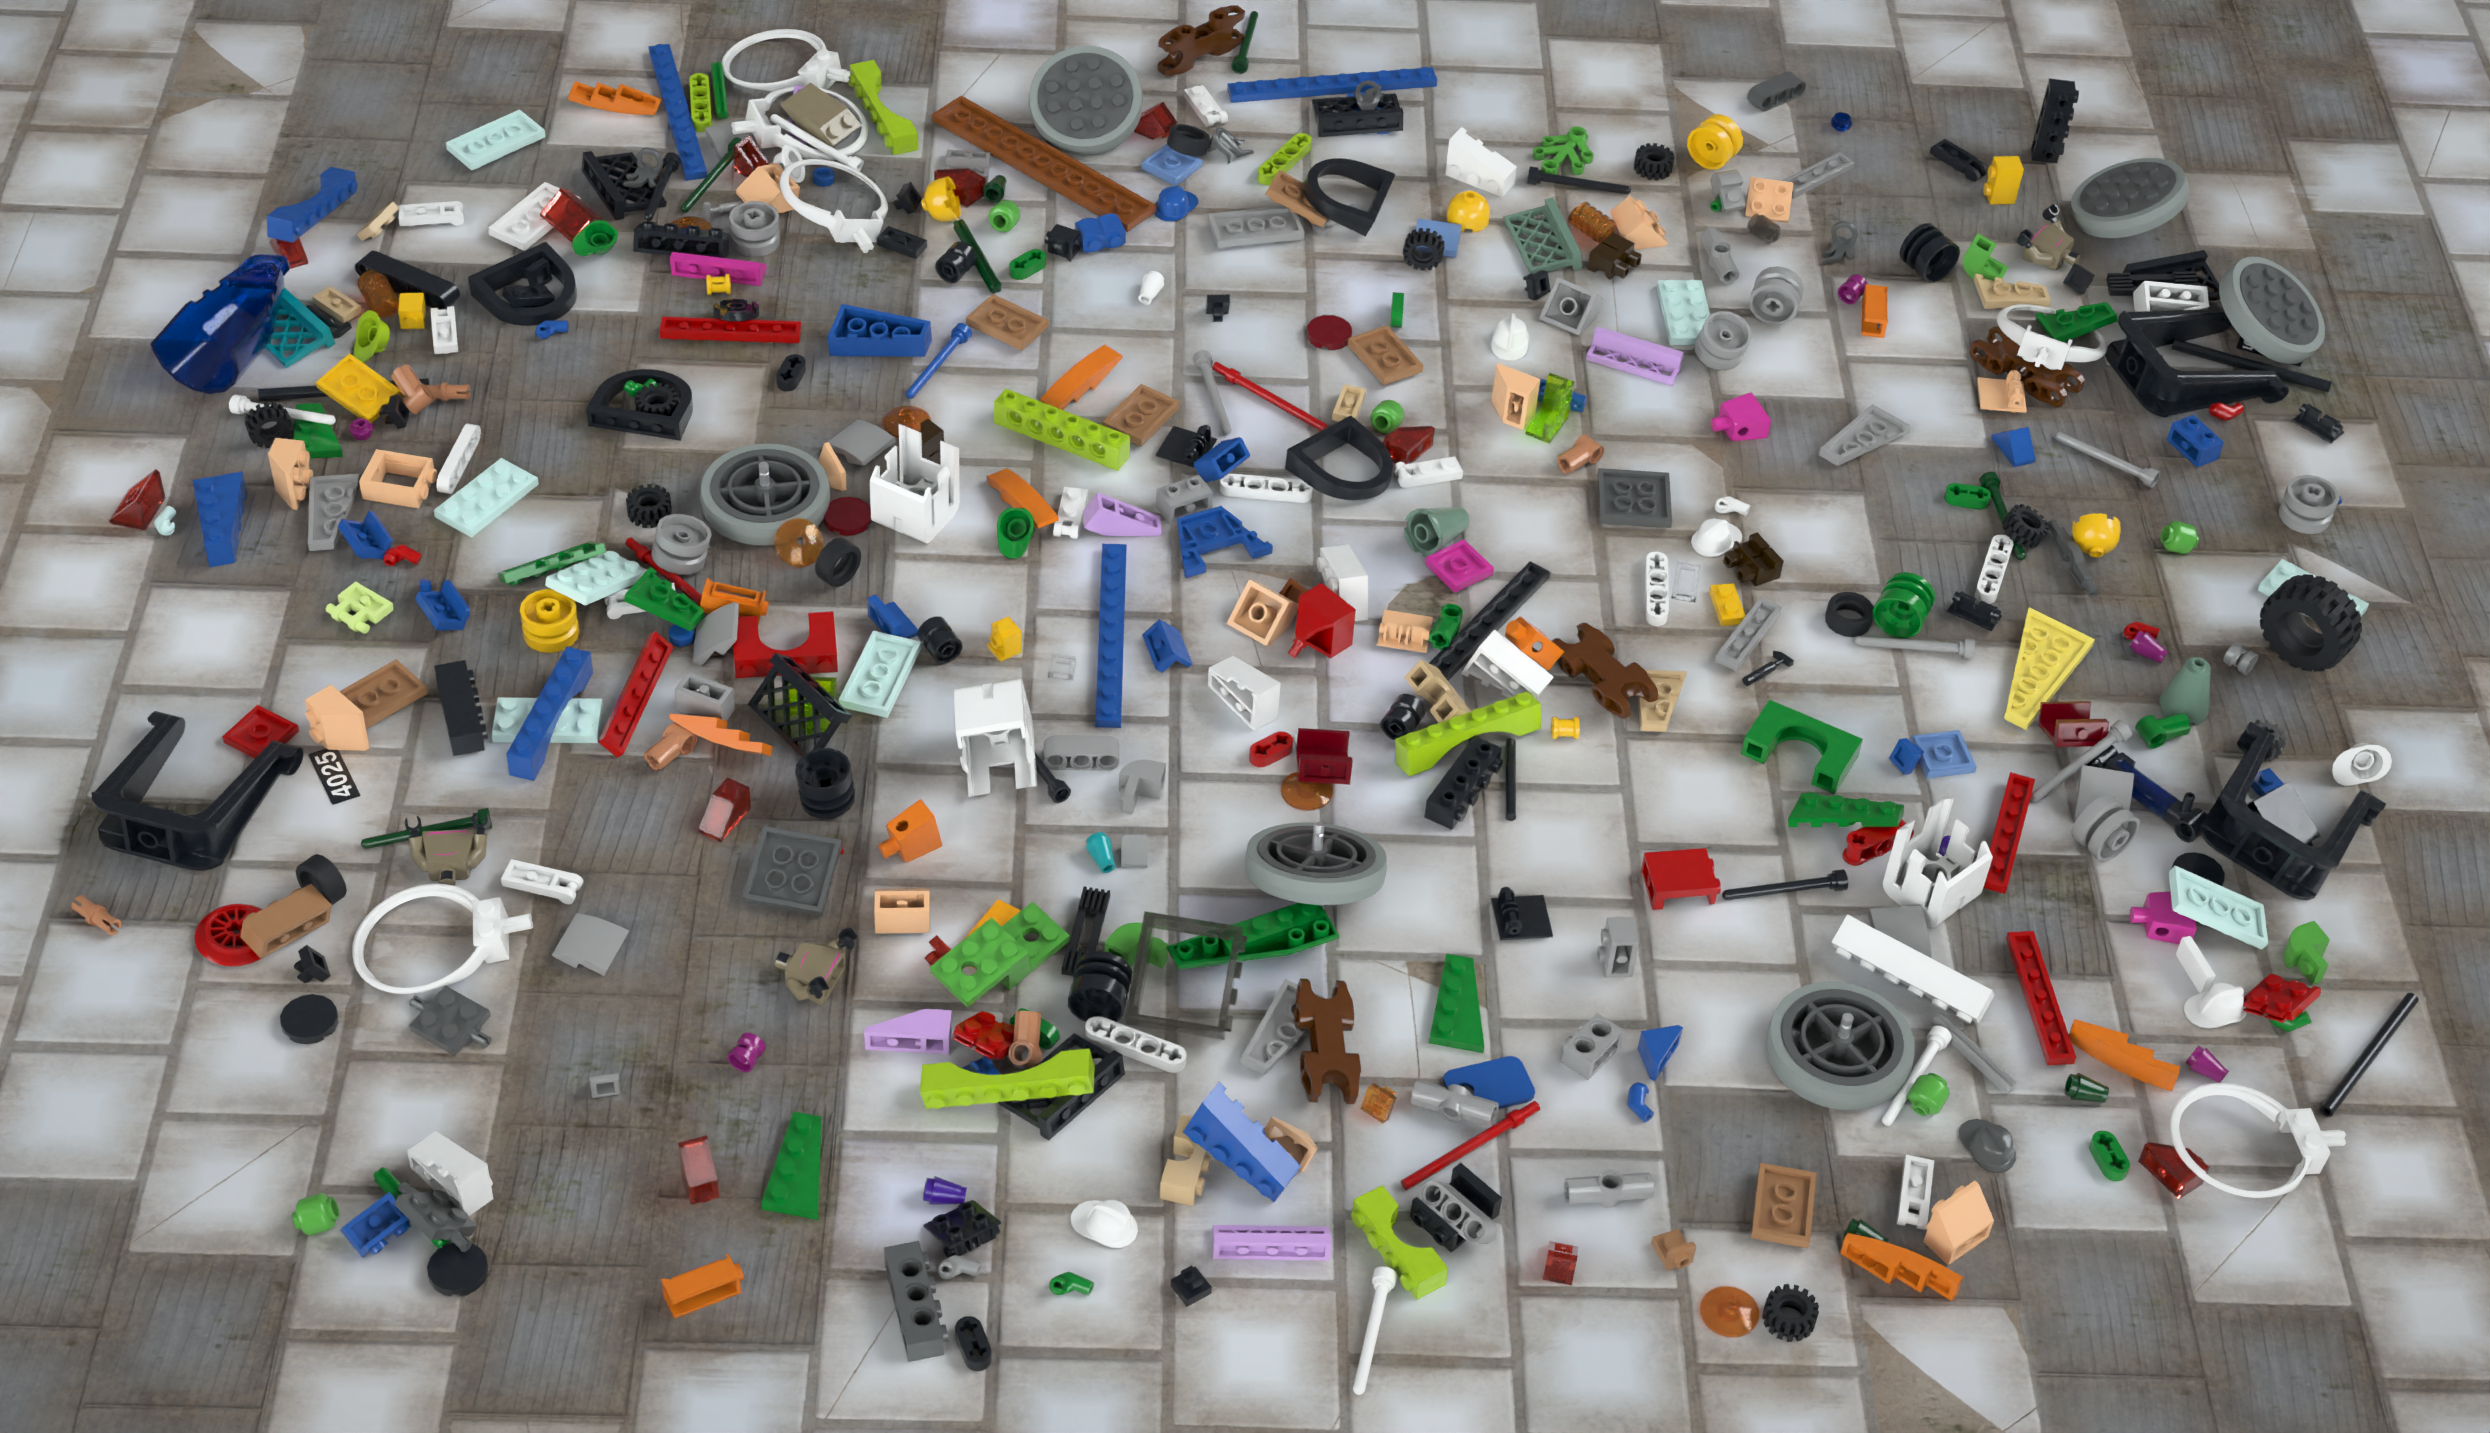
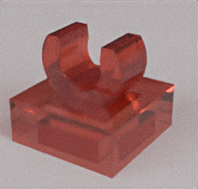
M937 935L929 941L934 951L924 958L930 967L951 950Z

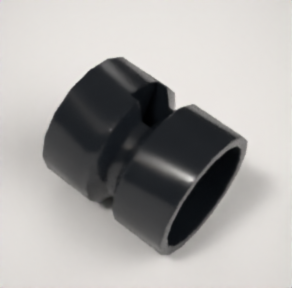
M955 242L936 261L935 269L937 274L948 283L958 282L976 263L975 251L964 242Z
M940 616L929 618L918 629L917 637L937 663L946 664L951 662L961 653L963 648L962 642L955 632H952L951 627L944 618Z
M1399 695L1381 720V728L1385 735L1395 740L1414 732L1416 726L1425 715L1426 710L1423 703L1413 695Z

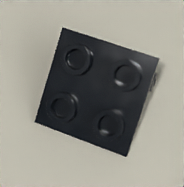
M1208 425L1200 426L1197 433L1173 426L1157 451L1156 457L1195 468L1194 462L1200 459L1206 452L1212 450L1217 439L1211 437L1212 432Z
M1503 887L1500 889L1498 898H1491L1500 941L1553 937L1544 895L1515 897L1513 890L1509 887Z
M971 1200L961 1203L958 1208L946 1214L934 1217L932 1221L924 1224L923 1227L947 1246L943 1248L945 1256L949 1258L954 1255L961 1256L967 1253V1249L972 1251L974 1249L973 1243L976 1247H980L981 1244L983 1245L995 1239L996 1235L1000 1233L998 1225L1001 1224V1221L976 1201Z

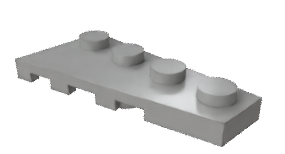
M1872 404L1820 448L1819 456L1836 466L1842 465L1909 433L1911 425Z
M360 474L310 477L309 551L335 549L341 534L338 525L341 519H347L360 485Z
M1287 979L1284 980L1243 1053L1240 1064L1265 1075L1309 1032V1029H1297L1295 1027L1293 1011L1298 984Z

